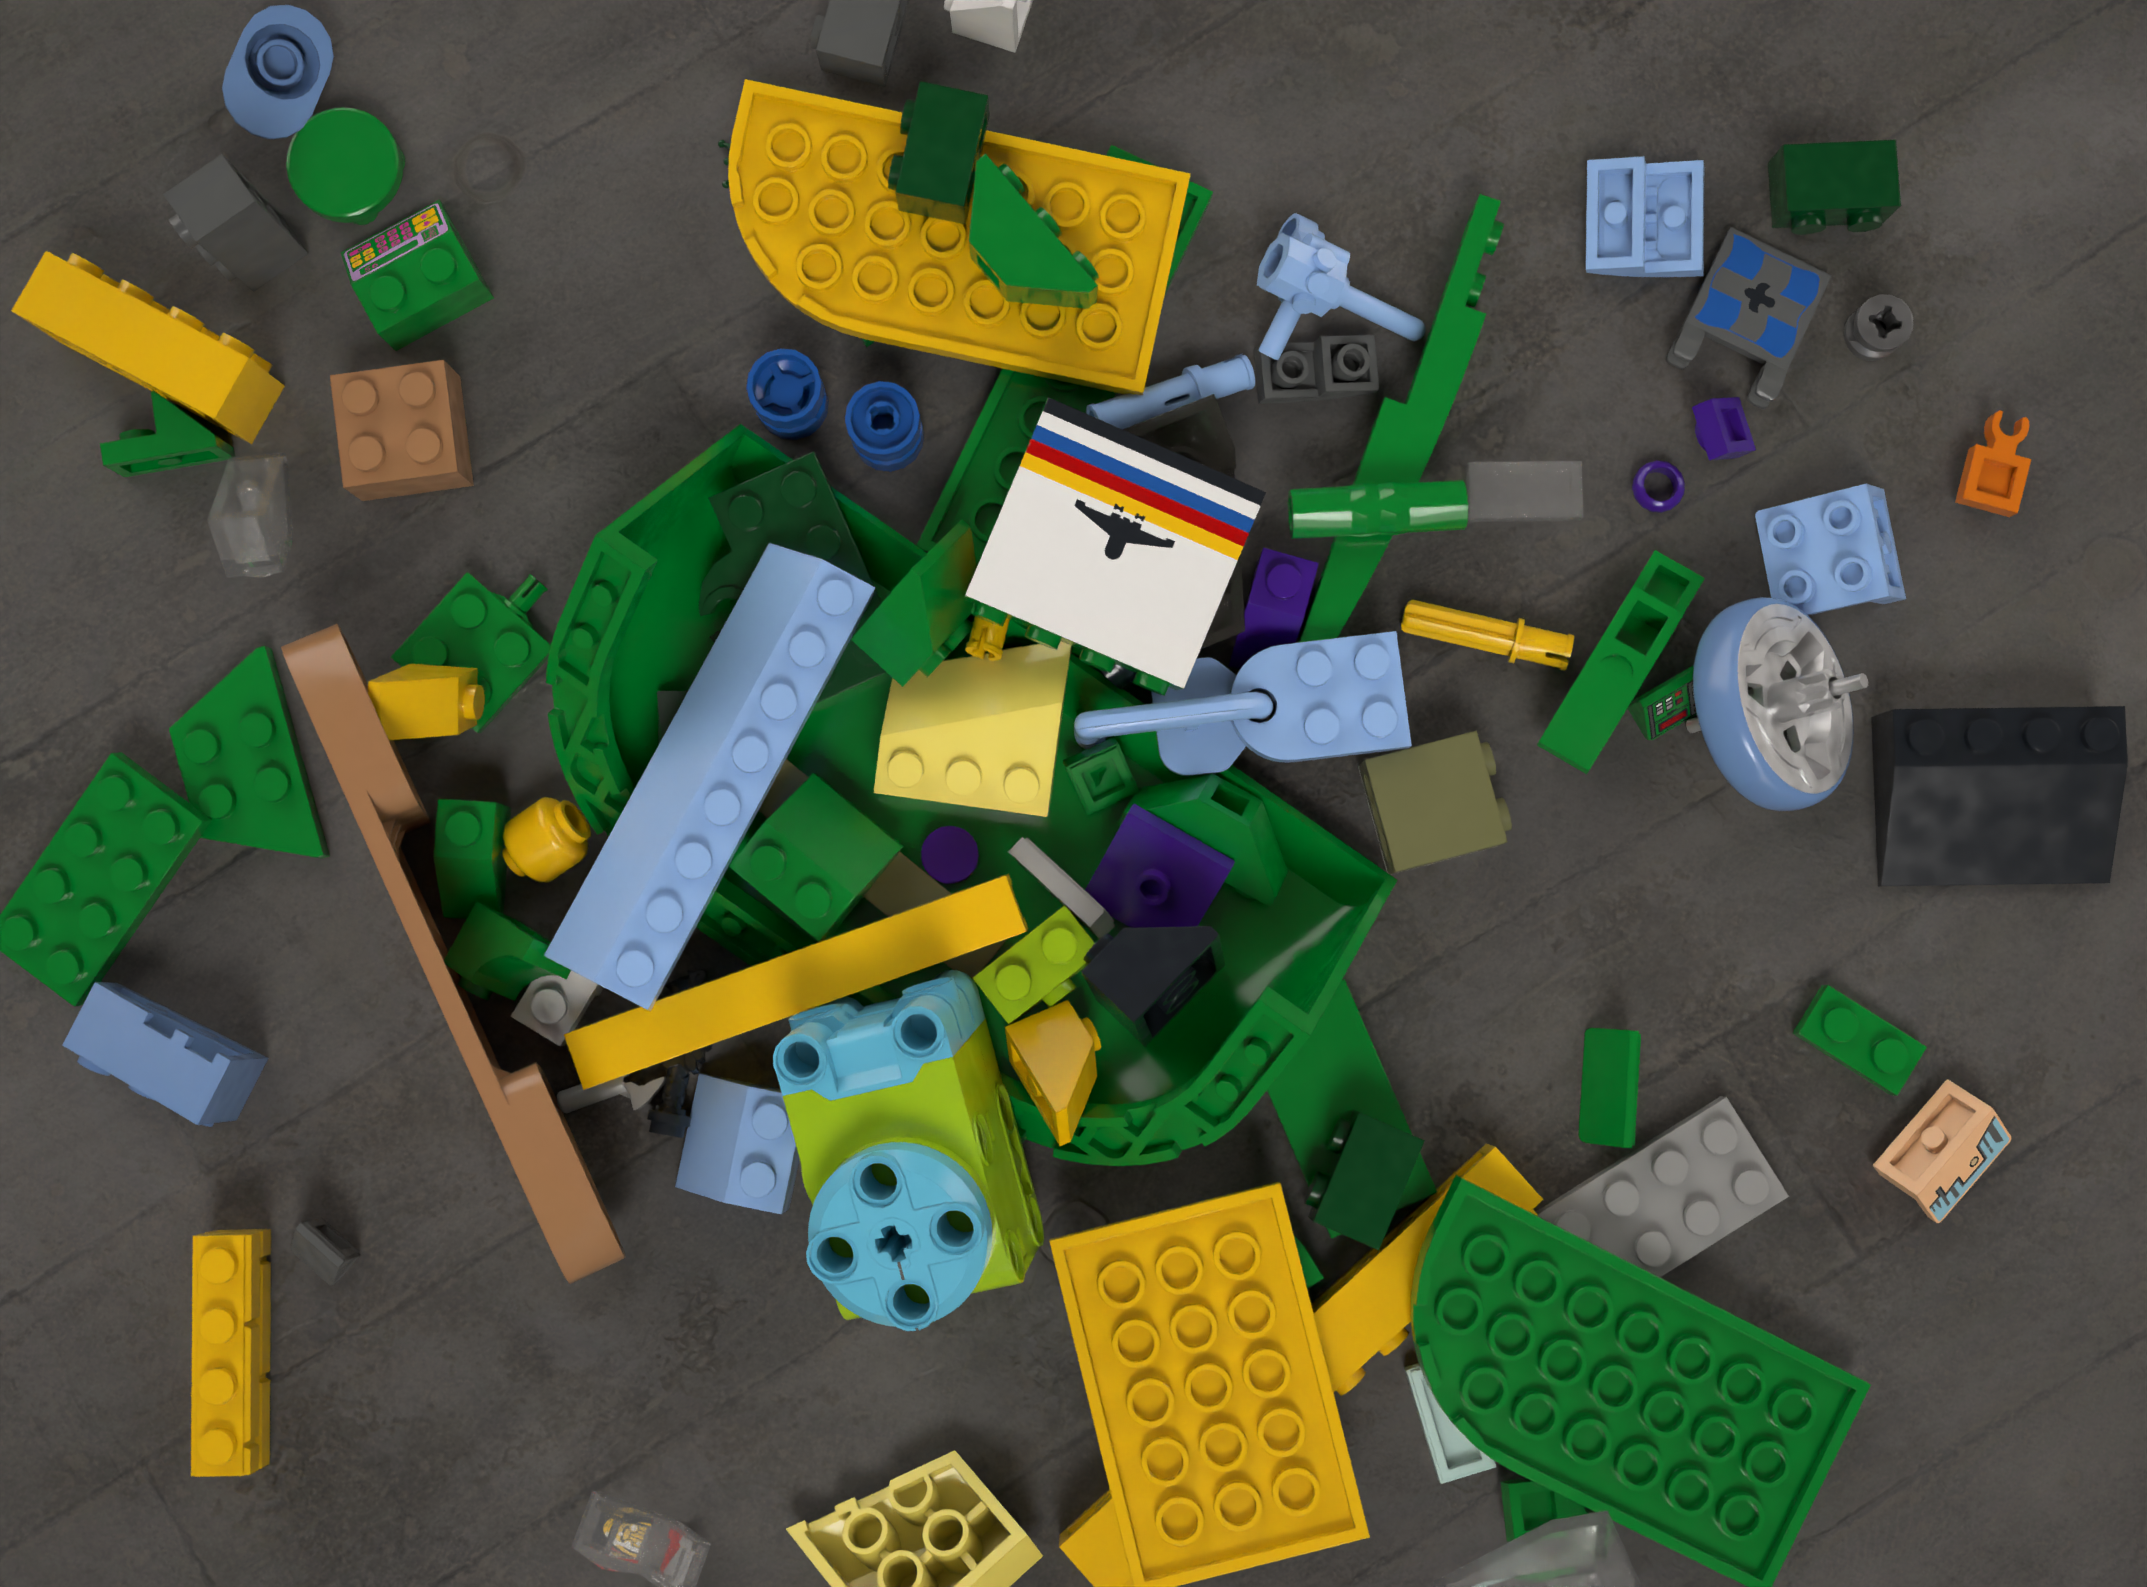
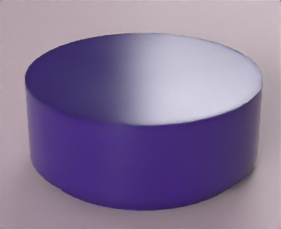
M944 826L934 830L927 836L922 845L921 860L925 870L933 879L944 884H957L968 879L976 870L979 862V850L974 838L967 831L956 826Z

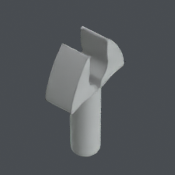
M633 1073L583 1090L582 1084L558 1092L557 1104L563 1113H569L620 1094L630 1098L633 1110H638L648 1104L658 1094L665 1084L666 1076L649 1081L645 1085H641L636 1081L628 1082L627 1077Z

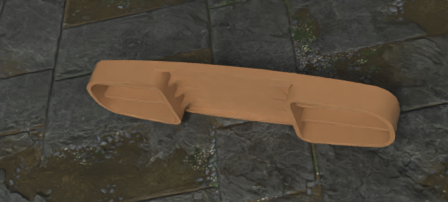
M335 624L282 646L281 649L290 673L340 786L562 1273L568 1283L572 1284L626 1258L614 1225L565 1116L557 1104L556 1096L543 1069L535 1062L513 1073L501 1070L466 990L458 985L460 980L459 974L444 962L448 950L400 847L406 833L430 823V819L394 740H389L368 695V683L340 626Z

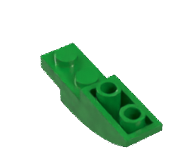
M1656 550L1653 552L1537 743V746L1587 775L1682 619L1686 609L1703 583L1704 577Z

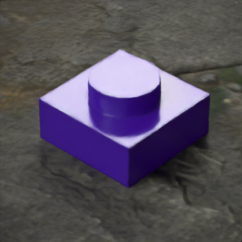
M1739 397L1713 398L1692 407L1697 422L1695 425L1696 437L1700 446L1706 451L1709 461L1738 458L1756 451Z

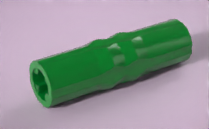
M1464 480L1416 483L1391 481L1377 485L1360 483L1350 486L1289 489L1288 524L1291 539L1334 536L1367 537L1377 534L1393 536L1409 532L1465 530L1468 523V494Z

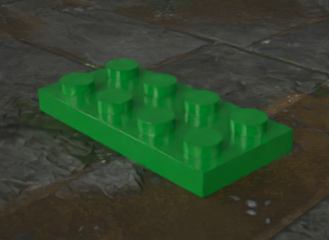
M122 752L111 753L0 914V951L72 1006L83 1005L94 983L102 981L212 819Z

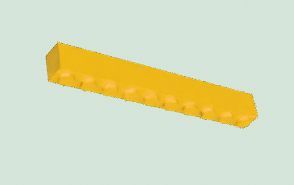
M1485 1144L1436 1189L1438 1193L1427 1197L1384 1237L1379 1250L1375 1248L1370 1249L1311 1304L1333 1393L1337 1391L1342 1396L1349 1392L1365 1376L1366 1371L1362 1366L1378 1351L1383 1356L1388 1355L1409 1335L1405 1326L1411 1322V1290L1420 1249L1456 1175L1538 1216L1534 1208L1543 1198L1495 1146ZM1109 1489L1059 1535V1548L1094 1587H1134Z

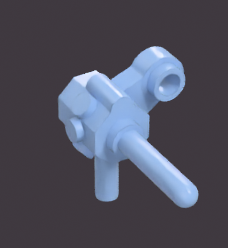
M1297 213L1292 214L1285 221L1277 238L1269 245L1259 266L1257 286L1278 296L1282 302L1258 351L1273 359L1279 360L1301 314L1312 312L1322 317L1330 309H1336L1339 306L1411 341L1421 339L1425 334L1426 328L1420 319L1350 286L1349 278L1346 277L1350 252L1326 241L1324 233L1318 230L1316 222Z

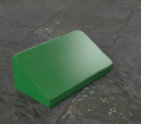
M1605 1028L1586 1029L1584 1034L1578 1132L1580 1141L1622 1148H1632V1145L1635 1146L1641 1034H1639V1031Z

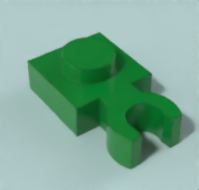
M1527 1478L1500 1481L1506 1541L1516 1545L1570 1538L1569 1520H1574L1588 1527H1600L1608 1522L1607 1517L1596 1512L1587 1513L1584 1506Z

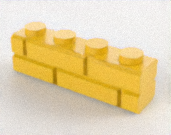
M271 1229L213 1230L193 1236L191 1476L251 1475L270 1464V1379L266 1378V1373L270 1371L271 1262L267 1261L266 1258L271 1254Z

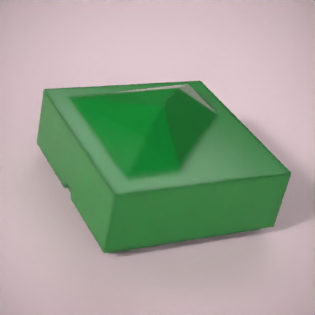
M1114 737L1062 761L1087 816L1139 792L1121 748Z

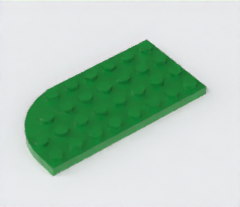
M1458 1175L1455 1176L1420 1249L1413 1276L1410 1315L1413 1343L1418 1363L1427 1386L1439 1407L1451 1423L1476 1448L1509 1470L1747 1587H1772L1871 1386L1870 1383Z

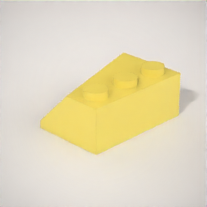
M1060 641L1057 650L1041 644L1002 649V658L998 661L989 660V653L985 654L984 659L974 656L943 660L928 678L919 670L903 687L892 678L880 736L874 793L1047 817L1051 803L1072 646Z
M955 1450L890 1480L888 1487L860 1500L853 1497L834 1506L836 1511L811 1523H807L804 1520L786 1528L831 1587H1010L1043 1557L1025 1531Z

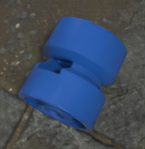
M777 349L765 353L755 361L748 373L746 389L750 403L766 429L782 439L792 440L810 436L819 429L827 416L829 400L819 371L809 357L796 350Z
M883 381L867 384L854 393L846 408L845 423L854 450L860 459L875 470L888 472L903 469L916 460L923 447L924 430L917 403L911 394L895 383Z

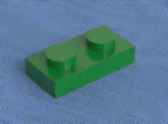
M1821 985L1792 1033L1893 1096H1898L1927 1048L1922 1043L1829 985Z

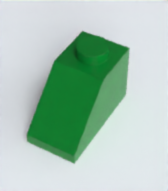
M438 799L433 857L443 917L467 919L476 901L499 912H504L507 864L502 853L506 847L503 833L505 824L511 820V807L497 802Z

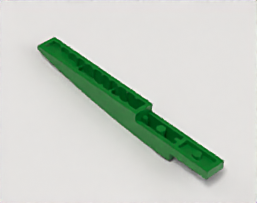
M1479 194L1469 215L1405 403L1384 398L1377 412L1352 485L1360 483L1377 485L1391 481L1401 483L1419 482L1455 400L1486 317V313L1466 307L1465 305L1475 308L1486 279V275L1477 272L1482 255L1485 253L1493 256L1504 227V223L1495 220L1501 203L1500 200ZM1381 534L1367 537L1334 536L1298 643L1338 637L1372 577L1392 536Z

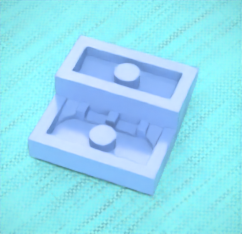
M1644 156L1587 160L1586 272L1629 277L1704 276V160L1646 164Z

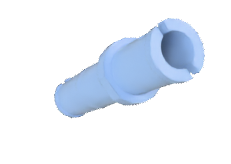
M1238 354L1234 358L1204 368H1200L1198 365L1186 367L1180 376L1145 387L1143 395L1124 394L1097 404H1089L1086 407V414L1122 430H1127L1189 408L1201 411L1209 408L1213 400L1245 389H1253L1255 386V374L1248 357Z

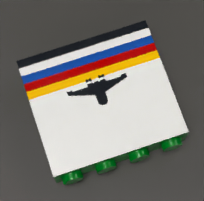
M1048 397L972 580L962 599L973 603L970 613L985 621L1003 627L1006 618L1027 626L1028 629L1025 637L1041 645L1057 650L1060 641L1081 649L1082 652L1079 660L1095 668L1111 673L1114 664L1130 670L1136 673L1133 683L1149 691L1165 696L1168 687L1174 690L1184 689L1266 492Z

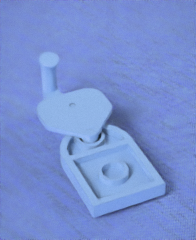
M1396 631L1272 646L1252 656L1242 666L1237 675L1216 659L1208 657L1198 658L1184 689L1174 690L1168 687L1165 696L1151 691L1153 704L1086 711L1080 713L1074 722L1075 740L1084 749L1091 748L1105 741L1107 737L1156 731L1159 755L1162 762L1170 771L1182 776L1223 772L1230 768L1246 746L1265 759L1284 763L1408 749L1412 746ZM1273 700L1275 705L1274 715L1269 721L1265 722L1273 711Z

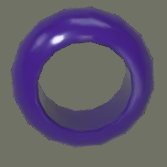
M1656 460L1646 463L1638 469L1633 478L1632 491L1635 500L1641 507L1650 512L1661 513L1673 509L1680 503L1685 491V481L1682 473L1676 466L1667 461ZM1653 472L1662 473L1670 479L1673 486L1670 499L1657 501L1646 493L1644 481L1647 474Z

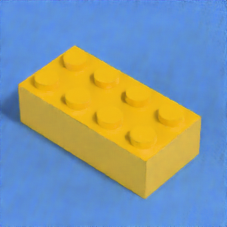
M45 251L11 311L70 349L150 391L154 390L172 403L250 444L254 442L285 387L269 374L273 366L270 362L254 354V349L226 333H222L219 336L203 327L205 325L203 322L174 306L169 310L154 301V297L141 288L123 279L120 283L103 274L104 270L74 253H71L69 259L65 261Z

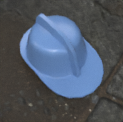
M291 5L269 6L256 13L243 29L225 70L222 91L225 106L235 122L250 134L266 139L287 138L301 130L312 116L330 75L334 58L331 38L322 23L304 9Z

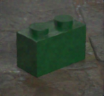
M920 81L916 101L907 99L902 113L900 133L908 135L904 155L894 154L889 172L888 189L896 190L895 194L899 211L966 225L974 190L976 161L982 154L990 117L988 95Z
M1896 140L1784 144L1768 162L1772 228H1791L1793 234L1806 235L1821 232L1826 229V226L1847 225V230L1850 232H1866L1880 228L1882 223L1901 207Z
M1355 1110L1352 1111L1349 1120L1340 1117L1327 1146L1328 1150L1335 1153L1327 1173L1316 1172L1305 1197L1304 1204L1312 1207L1308 1217L1317 1224L1379 1250L1425 1140Z

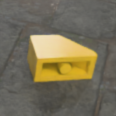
M408 664L368 681V695L389 740L459 735L477 725V720L481 718L485 705L484 689L482 685H477L478 668Z
M1066 1000L1005 1027L1009 1061L1059 1146H1063L1072 1140L1097 1078L1095 1051L1101 1049L1099 1036L1091 1020L1088 1017L1080 1020L1070 1002Z

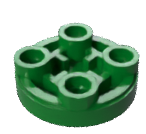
M345 107L328 109L308 119L304 127L293 136L286 157V169L290 185L298 198L311 211L327 220L341 223L352 222L357 225H366L373 222L378 213L392 201L400 187L405 166V156L394 136L380 120L365 111Z

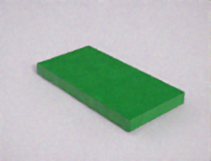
M1342 979L1309 1039L1267 1090L1308 1188L1317 1171L1324 1174L1327 1173L1335 1154L1327 1149L1331 1134L1339 1118L1342 1117L1349 1120L1353 1110L1412 1135L1345 979ZM1419 1153L1396 1210L1438 1193L1421 1153ZM1325 1227L1331 1239L1341 1235Z

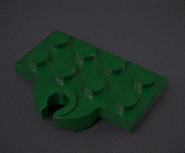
M816 452L808 453L708 498L732 552L717 561L702 582L698 605L700 616L713 614L720 602L727 598L738 601L769 543L823 559L875 587L872 600L853 636L881 605L880 595ZM718 630L710 636L714 643L718 638L721 630ZM850 639L817 703L882 675L886 671Z

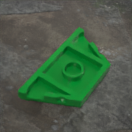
M267 646L258 647L169 728L190 804L212 819L200 838L323 859L329 857L330 854L273 651Z

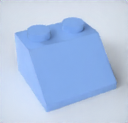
M699 1073L690 1117H692L690 1127L687 1128L675 1187L723 1203L783 1214L790 1208L800 1158L781 1089Z

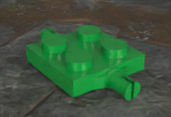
M467 572L395 651L391 658L401 667L408 664L478 668L477 685H482L484 689L485 705L481 718L477 720V725L472 727V729L481 734L549 657L551 644L535 631L529 617L526 615L528 610L548 589L533 575L529 574L527 579L507 599L504 596L489 591Z

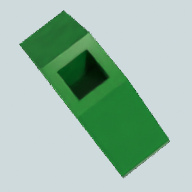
M985 153L976 161L969 234L970 257L1007 302L1090 308L1097 302L1098 285L1095 281L1099 278L1093 265L1080 251L1077 250L1071 254L1058 239L1062 233L1051 215L1042 207L1034 211L1021 196L1025 189L1016 174L1004 163L997 167Z
M1213 773L1138 788L1139 792L1134 794L1118 824H1122L1133 804L1138 805L1234 860L1235 863L1224 882L1231 885L1243 897L1258 900L1269 907L1272 906L1285 880L1288 869L1262 800Z

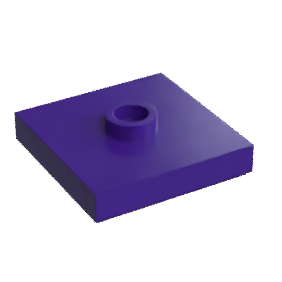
M1133 804L1085 891L1111 917L1131 928L1198 926L1235 861L1138 805Z

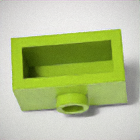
M1064 905L974 976L973 979L1006 1022L1011 1025L1040 1002L1044 1001L1048 1008H1050L1072 992L1076 985L1071 978L1088 965L1083 959L1095 943Z

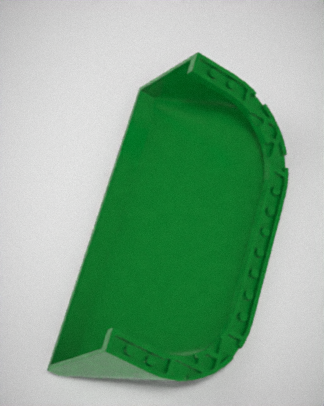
M742 424L735 427L595 535L558 621L550 645L546 669V683L552 685L554 708L548 712V722L554 748L565 779L576 802L597 835L603 831L608 836L610 835L658 747L657 691L690 689L714 645L710 636L718 630H722L737 603V600L727 598L720 602L713 614L700 616L698 605L702 582L712 566L732 552L708 498L793 461V459ZM831 487L883 602L910 569L927 553ZM971 614L968 619L973 623L975 616ZM1013 620L1009 621L1003 649L1039 643L1025 637L1028 629L1027 626ZM971 631L944 660L972 656L965 651ZM1072 653L1070 654L1051 803L1047 817L874 793L880 736L892 677L887 672L816 703L786 758L808 777L813 773H817L901 843L904 847L900 852L925 873L927 871L922 864L921 849L927 836L934 830L944 826H956L967 831L974 838L978 846L979 862L974 873L963 882L957 884L938 882L951 894L1009 873L1013 884L1011 885L1021 914L1023 918L1025 917L1028 929L1027 932L1008 938L986 967L1063 907L1053 895L1019 865L1008 851L1022 837L1024 839L1028 838L1085 890L1121 825L1118 822L1134 796L1133 794L1087 816L1064 767L1063 760L1086 750L1080 747L1074 736V722L1080 713L1145 705L1124 689L1117 688L1105 676L1088 664L1080 661ZM1156 731L1106 738L1108 740L1114 737L1117 740L1138 788L1199 776L1178 775L1164 765L1159 755ZM1233 765L1223 772L1213 773L1263 801L1288 873L1271 907L1258 900L1243 897L1231 885L1225 882L1222 884L1198 926H1211L1219 934L1225 966L1146 1047L1095 999L1081 971L1071 978L1076 988L1055 1005L1068 1000L1080 1020L1086 1017L1091 1020L1101 1043V1049L1095 1051L1097 1078L1071 1142L1059 1146L1009 1061L1005 1027L1009 1024L975 982L979 991L1002 1082L1011 1101L1022 1144L1026 1139L1036 1144L1053 1148V1157L1090 1165L1133 1166L1178 1158L1182 1150L1201 1143L1205 1147L1218 1140L1233 1129L1252 1110L1309 1039L1395 886L1397 879ZM757 812L732 861L768 819L761 812ZM729 866L696 926L700 931L750 966L818 942ZM863 897L836 931L825 939L888 916ZM1075 917L1094 943H1096L1099 938ZM1112 917L1115 926L1108 934L1114 938L1123 928L1131 927ZM940 962L848 995V997L856 999L863 1007L901 998L903 990L930 981L936 975L953 969L944 962ZM1042 1001L1018 1021L1048 1009V1006Z

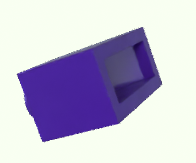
M1263 547L1257 562L1228 667L1240 670L1252 656L1266 648L1296 643L1319 563Z

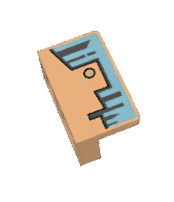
M1947 1079L1877 1159L1873 1167L1880 1176L1914 1198L1927 1217L1936 1223H1940L2010 1143L2011 1135L1991 1106Z

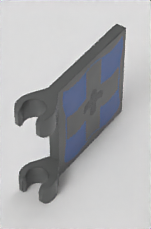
M1730 227L1689 313L1669 349L1666 362L1678 369L1684 370L1696 356L1705 336L1763 364L1746 398L1750 404L1765 409L1770 401H1773L1778 396L1788 368L1832 275Z

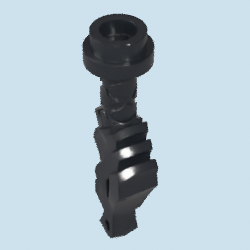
M706 969L687 970V976L680 977L664 986L670 990L671 994L705 983L708 971ZM713 1044L661 1062L668 1069L665 1089H663L661 1098L662 1105H656L655 1110L648 1111L647 1120H651L649 1132L683 1138L685 1127H690L692 1118L685 1116L686 1110H682L686 1096L685 1089L688 1086L690 1076L689 1073L692 1072L693 1075L699 1073L698 1064H703L706 1061L705 1049L709 1052Z

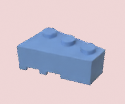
M111 982L94 983L62 1045L79 1055L77 1062L83 1067L106 1076L112 1074L127 1083L129 1089L135 1093L161 1103L196 1125L213 1127L214 1123L238 1119L268 1060L267 1057L118 983Z

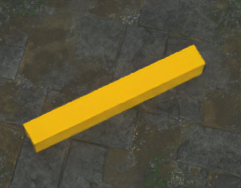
M1009 873L656 1000L651 1011L638 1006L564 1034L583 1090L1027 932L1028 926L1025 917L1023 918L1012 889L1011 885L1013 884Z

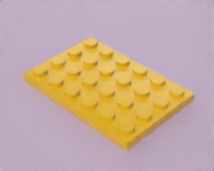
M1280 1182L1049 1239L1134 1587H1177L1370 1538Z

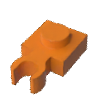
M1999 410L1988 417L1985 422L1984 437L1987 441V447L1976 444L1968 449L1955 503L2010 518L2019 511L2031 459L2015 455L2017 445L2027 436L2029 420L2026 417H2022L2016 421L2013 435L2008 436L2000 429L2003 411Z

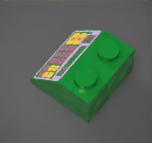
M440 200L341 252L353 290L377 334L395 351L494 299Z

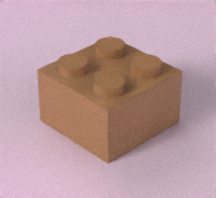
M445 360L330 375L344 489L361 501L474 486L461 377Z

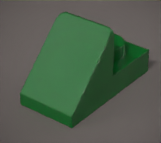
M154 390L151 391V399L157 434L149 429H134L120 433V440L100 443L103 466L123 477L235 459L234 447Z

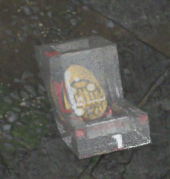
M592 1491L571 1547L602 1570L640 1574L657 1587H696L712 1543L676 1519L606 1493Z

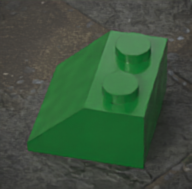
M963 519L910 569L851 638L859 648L902 687L919 670L928 678L972 630L973 623L968 617L971 615L973 603L962 598L969 587L977 568L971 527Z
M813 773L761 825L729 867L819 942L836 931L904 846L817 773Z

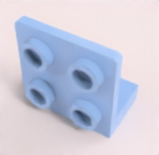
M1866 483L1756 512L1755 518L1771 598L1786 601L1798 607L1808 616L1866 602L1887 604L1906 599L1884 489Z

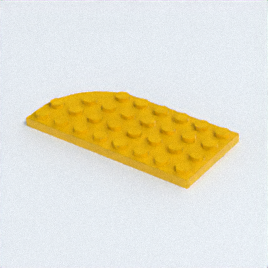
M745 79L729 150L728 180L731 203L746 247L757 267L769 283L793 306L827 327L858 338L1110 392L1143 395L1190 181V173L987 130L981 157L986 153L997 167L1004 163L1016 174L1025 189L1021 196L1034 211L1042 207L1051 215L1061 230L1062 235L1058 237L1061 243L1071 254L1077 250L1080 251L1090 261L1099 276L1095 281L1098 285L1097 302L1088 309L1007 302L970 257L969 234L973 195L966 225L899 211L895 194L896 190L888 189V179L894 154L904 155L908 135L900 133L903 112Z

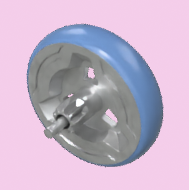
M1760 597L1744 600L1729 606L1716 615L1707 626L1699 641L1693 671V690L1697 717L1688 719L1686 727L1690 733L1702 731L1708 750L1720 772L1728 783L1744 798L1760 807L1775 811L1804 809L1821 802L1832 794L1846 774L1852 754L1854 735L1853 713L1849 692L1867 688L1868 679L1864 673L1845 678L1839 660L1828 639L1817 624L1798 607L1776 598ZM1784 730H1787V741L1783 734Z

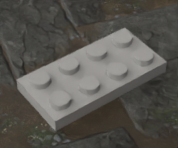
M1720 1096L1540 1208L1536 1213L1539 1217L1661 1277L1788 1198L1789 1195L1728 1098Z

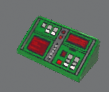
M1694 665L1634 699L1630 706H1628L1627 709L1647 740H1654L1697 715L1693 690Z

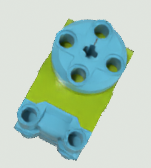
M946 970L936 975L930 981L911 986L902 991L903 996L901 998L863 1007L856 999L845 996L823 1004L820 1007L795 1014L788 1019L791 1032L780 1041L773 1054V1067L777 1074L801 1161L804 1187L813 1205L808 1226L807 1264L811 1272L823 1282L827 1290L836 1299L839 1311L846 1320L862 1317L877 1324L893 1326L905 1331H919L926 1328L931 1322L943 1318L954 1311L970 1294L1023 1283L1025 1273L1039 1247L1044 1242V1229L1039 1205L1011 1101L1000 1075L979 991L974 980L966 973L958 970Z

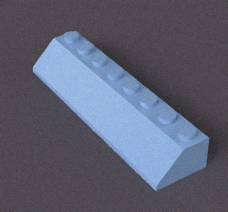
M771 543L768 544L545 952V957L649 1011L652 1010L867 610L875 587L823 559Z

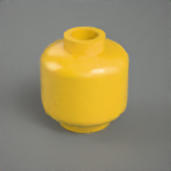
M541 798L505 824L503 839L506 847L502 851L504 860L509 868L518 876L523 877L527 875L538 882H551L586 857L589 844L587 839L591 837L590 826L582 812L570 801L563 800L560 802L553 798Z

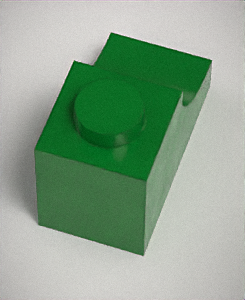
M476 901L444 959L448 967L461 975L458 985L485 1000H489L492 993L495 992L515 1001L520 991L530 982L549 975L567 979L571 972L570 969L544 956L551 943L550 940L521 921Z

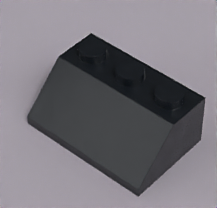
M1211 926L1123 928L1114 938L1110 934L1104 935L1089 949L1083 959L1088 965L1081 973L1095 999L1146 1047L1225 966L1220 936Z

